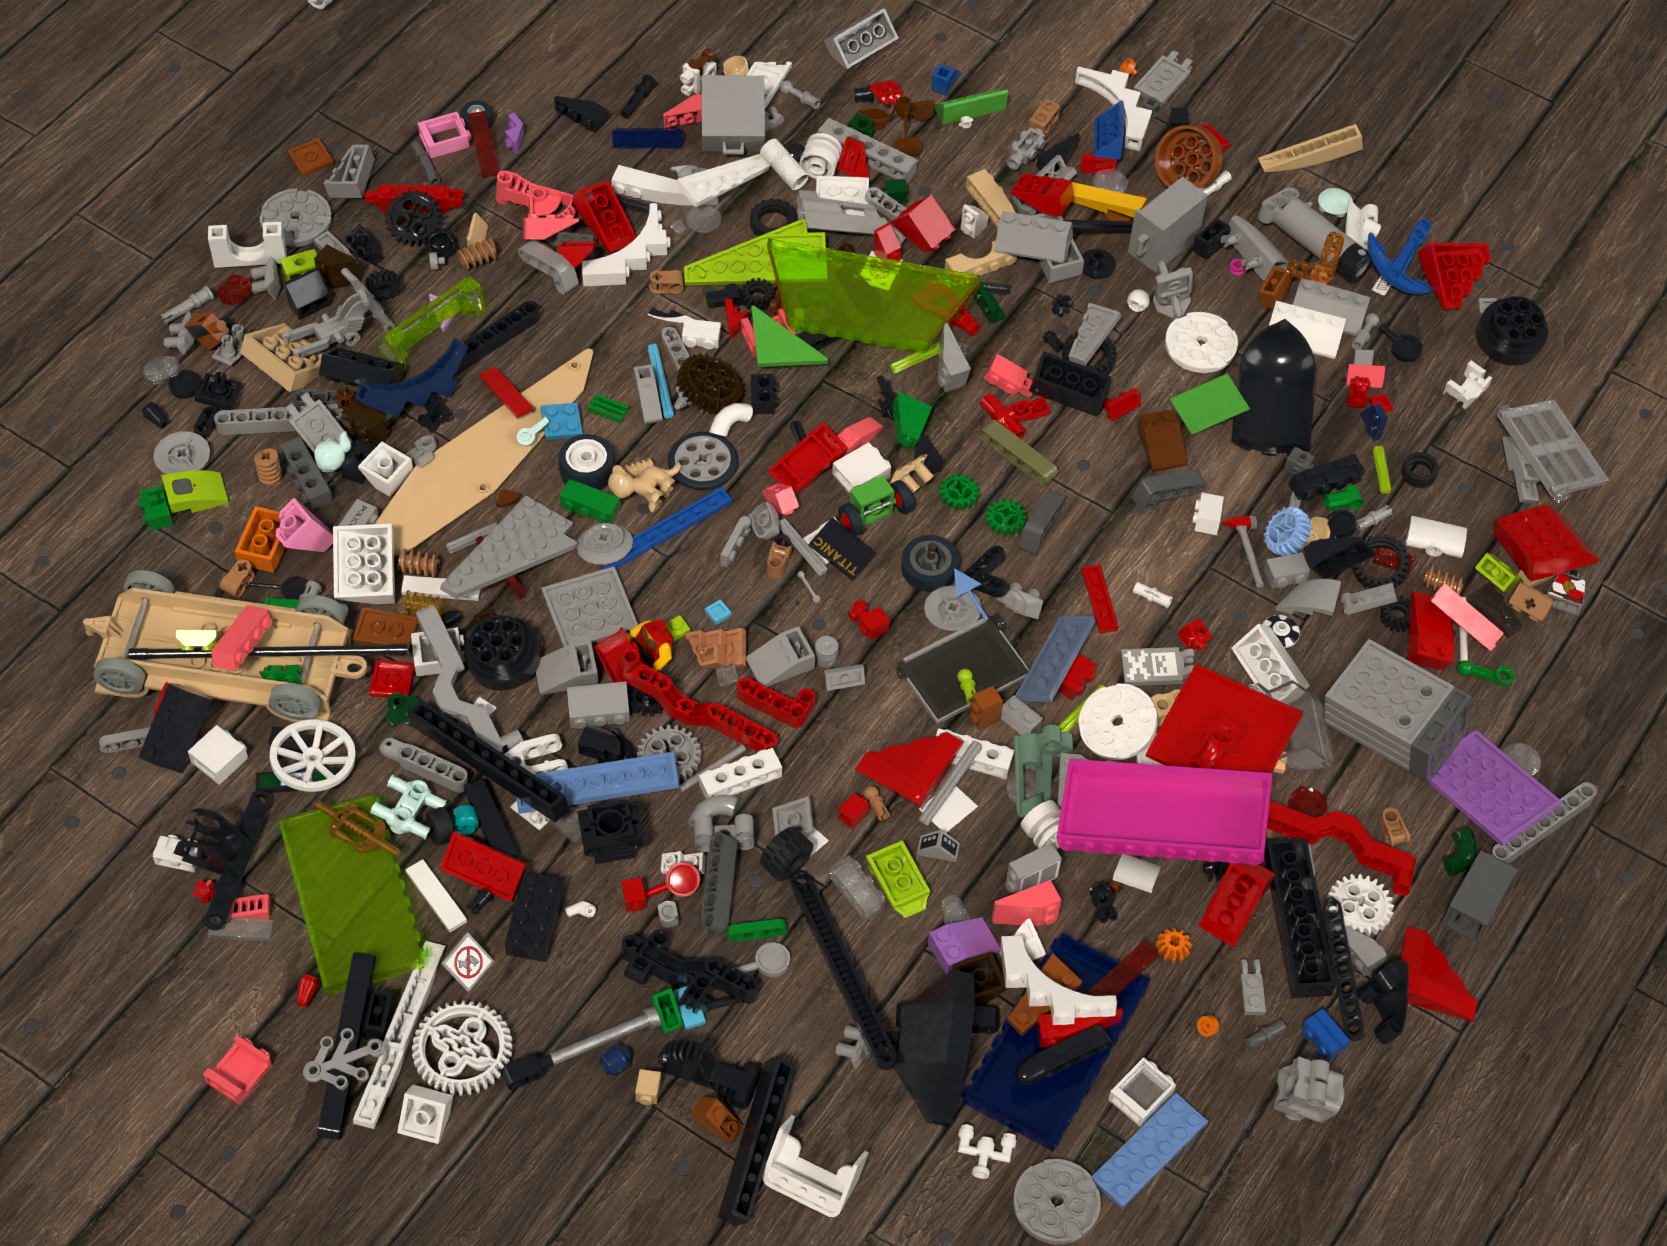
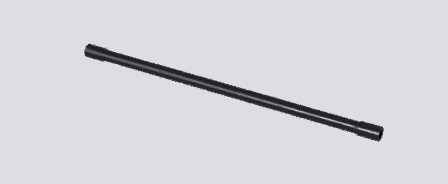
M409 645L254 647L247 657L403 656L409 654ZM129 648L128 656L131 660L212 658L211 651H202V648H194L193 651L182 650V648Z

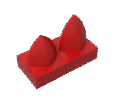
M1090 153L1081 155V173H1115L1116 159L1096 157Z
M1133 388L1127 392H1120L1118 397L1114 399H1105L1103 407L1107 412V418L1113 421L1141 406L1139 390Z

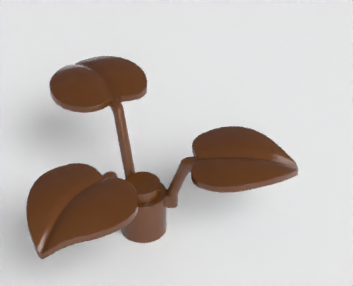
M900 96L897 100V105H894L889 117L881 109L858 110V114L874 120L875 129L883 128L885 122H889L896 111L900 117H904L905 138L896 140L895 149L907 155H918L923 150V143L917 137L908 138L907 116L909 114V116H913L917 120L932 118L934 114V100L911 103L909 97Z

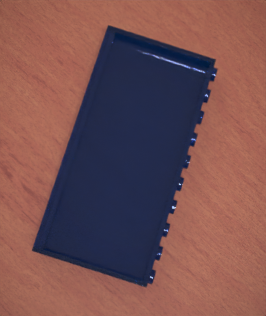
M1064 933L1060 935L1059 939L1055 938L1050 946V954H1045L1040 963L1041 969L1053 953L1082 981V985L1075 992L1091 996H1116V1009H1122L1123 1011L1121 1022L1104 1028L1113 1044L1105 1051L1049 1078L1043 1079L1031 1086H1024L1015 1078L1017 1066L1047 1048L1040 1047L1037 1024L1021 1036L1006 1019L1001 1028L1003 1031L1001 1036L995 1037L991 1045L993 1047L992 1051L984 1055L981 1062L983 1066L980 1070L976 1069L971 1078V1081H973L971 1086H966L961 1095L963 1104L1052 1152L1059 1145L1142 1000L1151 980L1149 977ZM1026 987L1021 994V998L1027 991Z

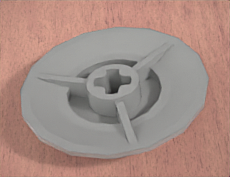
M180 431L169 434L160 440L155 447L153 458L156 467L164 474L201 470L209 461L210 448L208 442L201 435Z
M601 523L594 525L578 539L577 551L579 556L586 562L595 565H607L618 562L627 556L632 549L633 538L631 533L623 526Z
M955 585L944 586L933 591L926 599L924 606L926 618L931 624L947 631L965 630L974 625L981 614L968 593L956 598ZM971 591L981 606L980 599L976 596V594L973 591Z

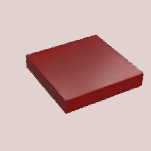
M376 660L369 696L389 698L393 693H401L405 697L410 696L415 671L414 663Z

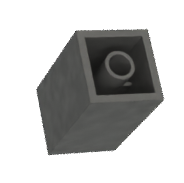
M1480 850L1453 898L1441 925L1478 944L1508 891L1518 869L1509 863L1496 859L1492 854Z

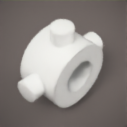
M969 116L962 117L959 126L963 128L971 127L973 118Z

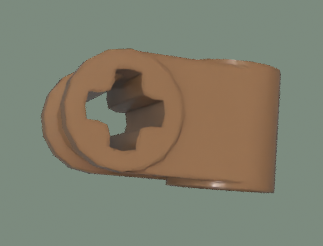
M656 270L650 273L649 279L651 283L649 284V290L651 293L679 294L683 291V275L681 271Z
M776 542L772 543L767 559L768 577L779 579L783 576L786 565L791 557L792 546L785 547L777 545Z
M245 559L237 561L221 580L220 589L239 598L248 586L246 583H251L255 577L250 562Z
M1393 807L1384 809L1378 824L1386 845L1394 847L1396 844L1410 843V834L1401 818L1400 812Z

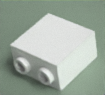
M217 725L188 750L191 763L219 785L248 759L246 746L241 741L235 740L227 730H223Z

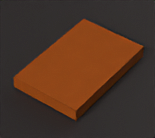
M363 607L352 641L353 643L364 645L408 644L410 653L412 646L411 633H416L419 622L416 616Z

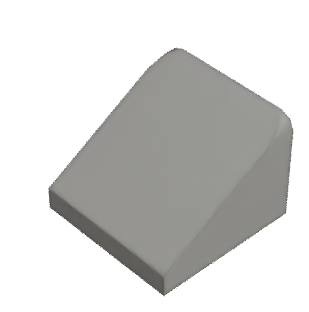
M1356 349L1352 364L1372 365L1374 350Z

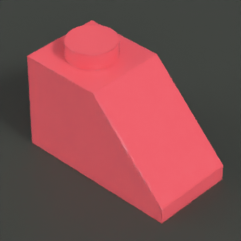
M776 483L761 490L767 501L775 507L779 514L789 515L794 512V509L799 507L792 486Z

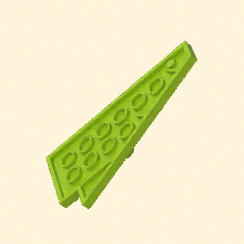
M805 218L684 266L685 286L728 285L731 283L741 285L746 284L748 280L751 282L752 278L757 281V278H760V281L765 279L766 283L769 281L771 284H776L768 251L771 255L778 284L827 283L825 232L807 233Z

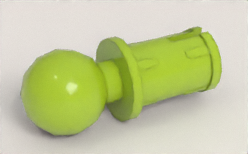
M961 669L957 677L959 682H961L960 688L964 691L966 701L970 704L972 695L977 693L975 689L976 683L972 680L973 675L969 669Z

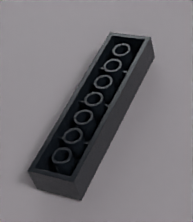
M1307 838L1267 840L1264 861L1266 869L1275 873L1269 887L1291 999L1332 996L1336 982Z

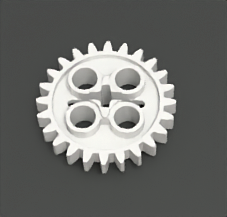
M1351 874L1349 880L1344 876L1341 882L1337 880L1335 886L1331 887L1327 899L1335 898L1341 903L1346 926L1360 933L1365 932L1368 937L1371 931L1377 935L1379 929L1383 931L1385 926L1389 924L1390 918L1393 915L1394 905L1391 904L1393 898L1387 897L1389 890L1383 891L1384 884L1376 885L1377 879L1371 882L1369 876L1366 879H1362V875L1359 874L1358 878L1355 879L1353 874ZM1332 906L1328 909V912L1331 914H1334L1338 911V907ZM1364 915L1369 916L1371 919L1365 918Z

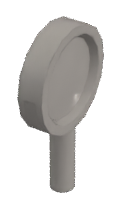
M766 943L757 950L754 962L735 968L744 973L758 969L764 976L779 977L789 969L790 953L780 943Z

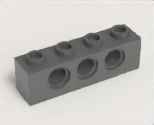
M301 437L281 444L280 460L283 464L286 463L288 475L294 477V485L297 491L301 490L304 504H309L311 510L333 502L331 491Z

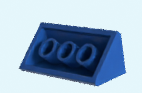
M1120 100L1095 118L1094 155L1096 157L1121 159L1124 135L1123 100Z

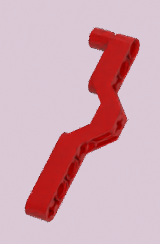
M627 648L623 651L616 669L618 679L656 698L670 717L685 725L709 726L756 752L764 749H774L777 743V736L774 732L719 703H697L677 690L669 677L639 662L640 654L636 649ZM640 676L646 677L647 680L641 679ZM728 722L733 723L735 726H730Z
M1270 801L1267 829L1293 839L1307 838L1308 844H1314L1318 839L1326 836L1343 841L1349 845L1361 865L1394 877L1392 891L1395 894L1405 896L1410 893L1416 858L1411 854L1372 840L1356 817L1335 811L1314 818Z

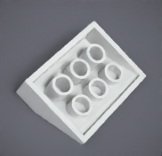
M392 524L333 526L334 599L368 604H394V532Z

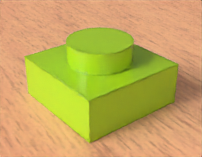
M681 616L666 622V629L672 636L673 641L684 637L685 633H690V628Z

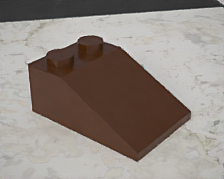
M1175 409L1139 415L1137 431L1152 472L1188 466L1181 427Z

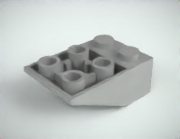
M799 626L780 633L746 656V661L757 682L766 687L815 669V655Z
M591 640L571 643L541 657L540 664L536 670L540 695L567 691V687L598 684V674Z

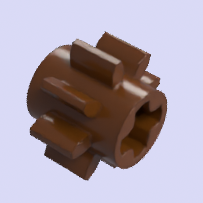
M347 387L337 390L334 402L338 403V409L344 410L355 399V390L348 389Z

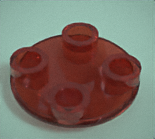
M235 273L231 274L228 280L217 289V295L224 304L234 305L240 303L250 294L252 282L246 276H238Z
M1299 786L1289 796L1287 807L1317 818L1326 815L1327 798L1324 794L1313 788Z

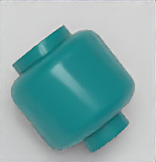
M461 805L453 810L451 817L455 831L464 835H470L477 830L479 818L473 806Z

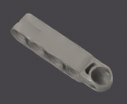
M394 738L384 739L379 746L383 756L398 762L402 768L452 791L464 792L463 785L469 783L467 771L464 768L416 746L402 743ZM387 742L392 743L390 746L386 745Z

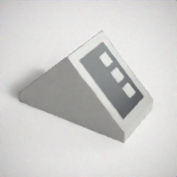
M938 830L920 836L917 855L957 862L960 843L943 830Z

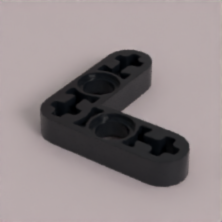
M1001 546L989 548L964 571L965 575L982 584L974 588V590L997 598L1003 597L1008 593L1006 581L990 575L1005 559Z

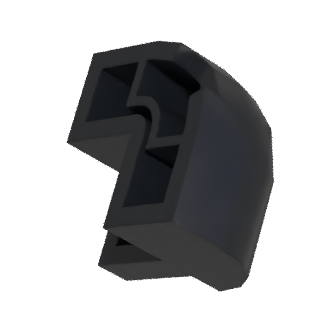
M590 725L584 728L578 742L579 754L598 759V764L622 760L621 744L615 734Z

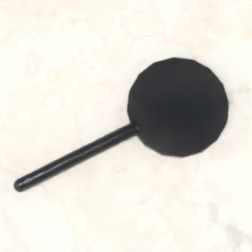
M296 576L288 578L282 585L246 584L253 587L281 589L284 598L299 600L300 595L306 589L305 584L308 581Z

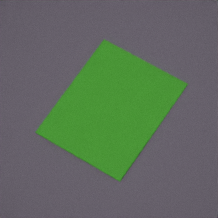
M1228 373L1170 398L1192 435L1250 409Z

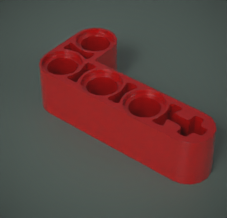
M742 678L737 683V698L739 701L791 727H802L815 709L816 695L809 688L802 689L793 700L750 678Z

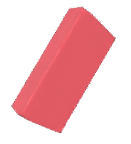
M1349 364L1346 373V385L1349 386L1351 378L1360 376L1369 378L1370 387L1382 388L1385 366Z

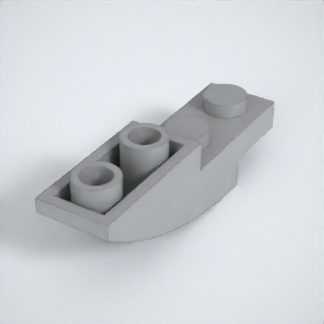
M1504 436L1502 439L1508 471L1514 472L1519 501L1535 504L1539 501L1536 484L1540 482V479L1512 437Z

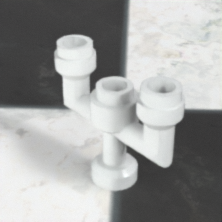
M966 1124L961 1125L958 1134L960 1137L958 1152L980 1156L978 1166H975L972 1170L974 1177L980 1179L989 1178L990 1171L986 1167L988 1158L1010 1163L1012 1149L1016 1146L1015 1135L1010 1133L1003 1134L1001 1139L1002 1152L994 1151L995 1144L993 1139L989 1137H981L977 1147L969 1146L970 1140L974 1136V1128Z

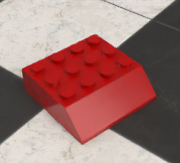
M1547 504L1496 518L1494 536L1531 582L1599 562V558L1565 517Z

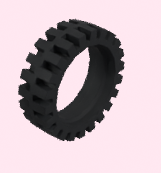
M1078 331L1075 332V335L1071 334L1065 340L1062 349L1063 359L1069 361V354L1074 340L1077 339ZM1106 337L1099 347L1106 355V360L1096 366L1084 367L1109 375L1114 367L1116 349L1112 340Z
M1377 534L1375 538L1369 536L1368 540L1364 539L1371 549L1387 548L1394 551L1400 560V566L1392 576L1378 579L1364 572L1361 561L1352 566L1357 581L1362 583L1363 587H1369V589L1393 583L1394 589L1397 588V584L1401 585L1403 583V579H1406L1409 571V555L1406 547L1402 546L1401 541H1396L1395 537L1389 538L1385 534L1384 537H1380V534Z

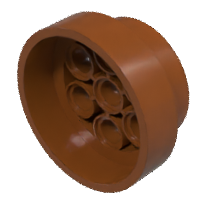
M1190 125L1175 127L1162 137L1157 146L1155 167L1158 176L1167 187H1170L1181 177H1184L1200 190H1204L1216 180L1220 173L1223 159L1221 146L1217 138L1203 127ZM1194 138L1196 139L1195 146L1192 144ZM1208 146L1211 148L1209 153H1207ZM1181 148L1183 150L1182 156L1179 155V151ZM1195 155H1196V157H1197V162H1196V163H1194V161H1193V158H1194ZM1209 163H1211L1210 171L1208 170ZM1181 166L1184 167V171L1182 174L1180 172ZM1196 173L1198 174L1197 181L1194 179Z

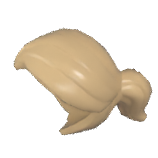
M1309 518L1311 521L1310 526L1312 527L1309 531L1311 536L1307 537L1308 543H1304L1303 547L1312 541L1330 537V528L1326 518Z

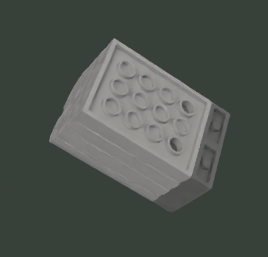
M1368 639L1325 695L1324 723L1428 783L1435 777L1465 735L1470 720L1472 696Z

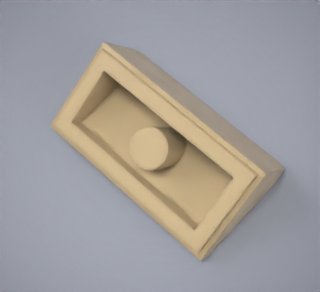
M477 213L473 214L467 237L468 250L469 245L475 247L477 242L482 245L488 230V225Z

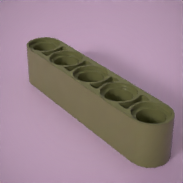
M990 420L978 431V435L983 442L1040 485L1045 486L1058 474V469L1052 462L996 420Z

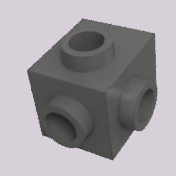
M1295 447L1286 459L1284 470L1294 475L1314 468L1315 456Z

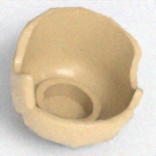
M733 56L723 63L724 75H747L749 71L747 60L743 56Z

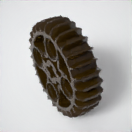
M699 353L698 356L694 354L692 357H688L679 368L676 378L679 392H683L682 397H687V402L691 401L693 403L692 406H698L699 410L704 409L705 413L711 411L712 414L715 412L719 413L724 407L739 402L743 394V382L740 381L741 376L736 375L737 370H732V365L728 366L727 361H721V357L718 359L714 355L709 357L708 353L704 356L702 353Z

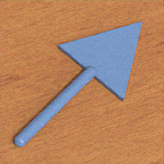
M954 568L956 598L968 593L983 618L988 620L984 610L971 592L972 589L980 586L981 583Z

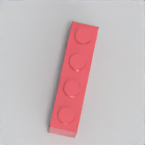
M249 605L244 608L211 650L214 667L237 670L247 655L252 652L257 642L262 639L267 629L271 627L272 619L269 615V609Z

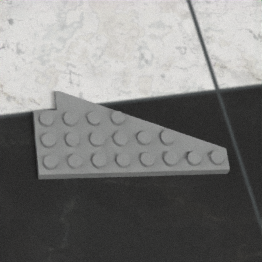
M525 496L441 584L440 590L457 599L576 549L578 542L566 535L572 529L573 522L530 497Z

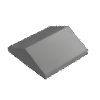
M809 796L772 808L775 836L792 826L797 828L806 838L814 833Z

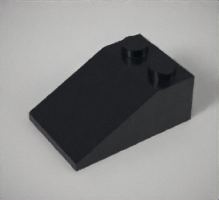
M1361 537L1319 539L1303 547L1310 566L1323 579H1328L1375 555L1374 551Z

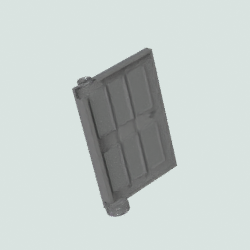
M1554 399L1511 409L1506 404L1499 409L1498 418L1556 503L1569 498L1572 492L1608 483L1609 479Z

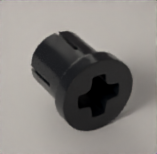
M871 85L854 88L855 102H872V94L869 89Z

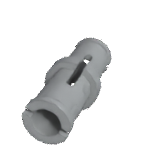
M1384 505L1376 511L1368 512L1366 516L1356 520L1357 527H1360L1357 530L1362 531L1371 525L1379 524V521L1392 515L1391 508L1388 505Z

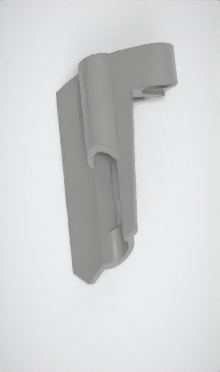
M798 190L797 221L805 218L807 229L874 235L875 229L888 223L885 218H881L873 205L819 198L816 191ZM842 208L863 210L866 216L845 214Z

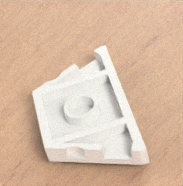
M754 62L748 71L747 76H764L765 109L792 68V62H786V65H776V62Z

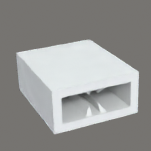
M868 442L835 461L832 474L850 493V489L856 485L869 482L872 478H878L883 475L886 480L889 479L891 465L888 460L883 459L878 449Z

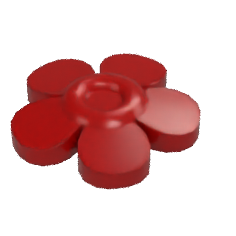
M198 880L195 884L198 889L193 890V896L195 898L200 897L201 903H208L209 897L212 898L215 892L212 889L214 882L207 880L205 883L203 880Z

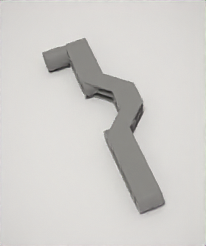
M432 604L416 611V618L441 667L440 674L432 691L433 698L440 712L446 716L467 722L475 736L503 754L504 751H509L520 742H523L521 734L517 729L499 737L483 704L476 706L458 699L453 689V684L458 672L465 670L462 660L435 606Z

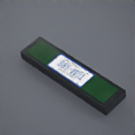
M337 767L327 768L333 775L338 773ZM314 769L310 782L322 781L327 778L317 769ZM297 770L288 773V775L303 781L306 770ZM274 772L256 773V790H264L268 793L301 791L284 784L277 778Z

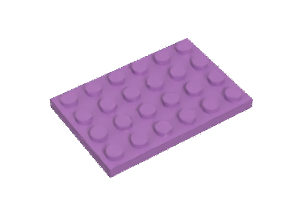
M1477 730L1462 738L1435 777L1428 782L1502 847L1558 809L1562 803L1559 798Z

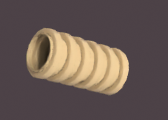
M647 458V461L641 460L640 463L639 461L636 464L630 463V466L626 464L622 468L632 478L640 476L644 469L654 465L652 460Z

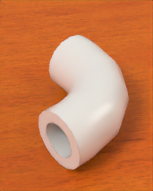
M733 403L724 407L715 416L710 433L727 437L733 423L737 421L748 422L751 419L753 413L752 406L745 403Z

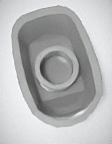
M763 502L749 514L751 526L757 537L768 541L779 534V516L771 503Z

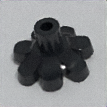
M1058 294L1056 299L1052 301L1054 307L1051 311L1054 314L1057 313L1059 317H1063L1064 313L1068 314L1070 312L1068 307L1073 306V302L1069 301L1071 297Z

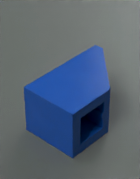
M939 64L932 74L931 89L947 95L960 76L961 71Z

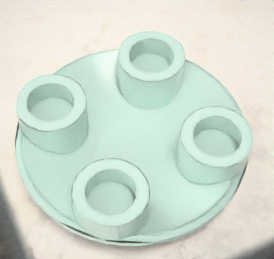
M1326 189L1319 195V210L1338 217H1344L1347 213L1348 200L1351 199L1353 202L1352 197L1342 189Z

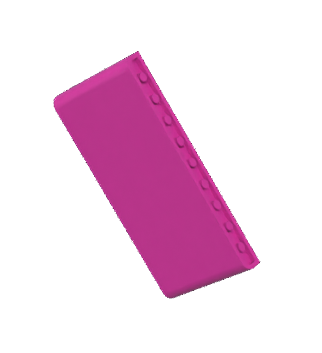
M1069 759L1056 836L1057 845L1065 851L1075 850L1105 854H1125L1128 856L1140 855L1146 857H1166L1168 859L1178 858L1258 865L1264 861L1272 773Z

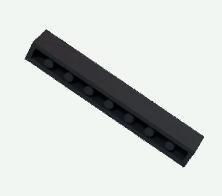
M779 1056L764 1063L718 1214L719 1219L733 1226L747 1223L750 1220L796 1066Z

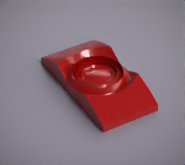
M822 422L767 471L778 483L792 486L793 492L796 495L810 486L821 472L833 466V463L847 450V446Z

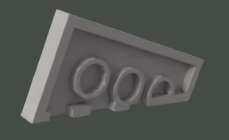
M1089 303L1087 313L1083 317L1082 326L1079 327L1077 339L1074 340L1071 348L1069 361L1086 366L1121 318L1120 312Z

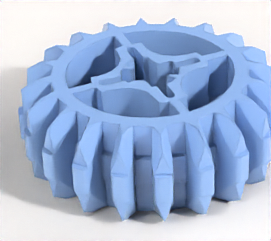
M1291 506L1289 508L1283 507L1282 511L1277 510V514L1272 515L1271 521H1268L1269 525L1265 527L1267 532L1263 534L1266 547L1274 554L1279 556L1291 555L1293 553L1298 554V549H1303V544L1308 543L1307 537L1311 536L1309 533L1312 529L1310 526L1311 521L1309 516L1301 509Z

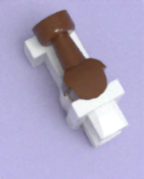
M709 48L703 50L701 53L702 57L699 60L691 59L689 65L687 63L683 65V73L680 75V80L684 83L681 87L683 94L690 96L692 92L698 94L700 89H702V75L717 74L716 63L713 62L716 56Z

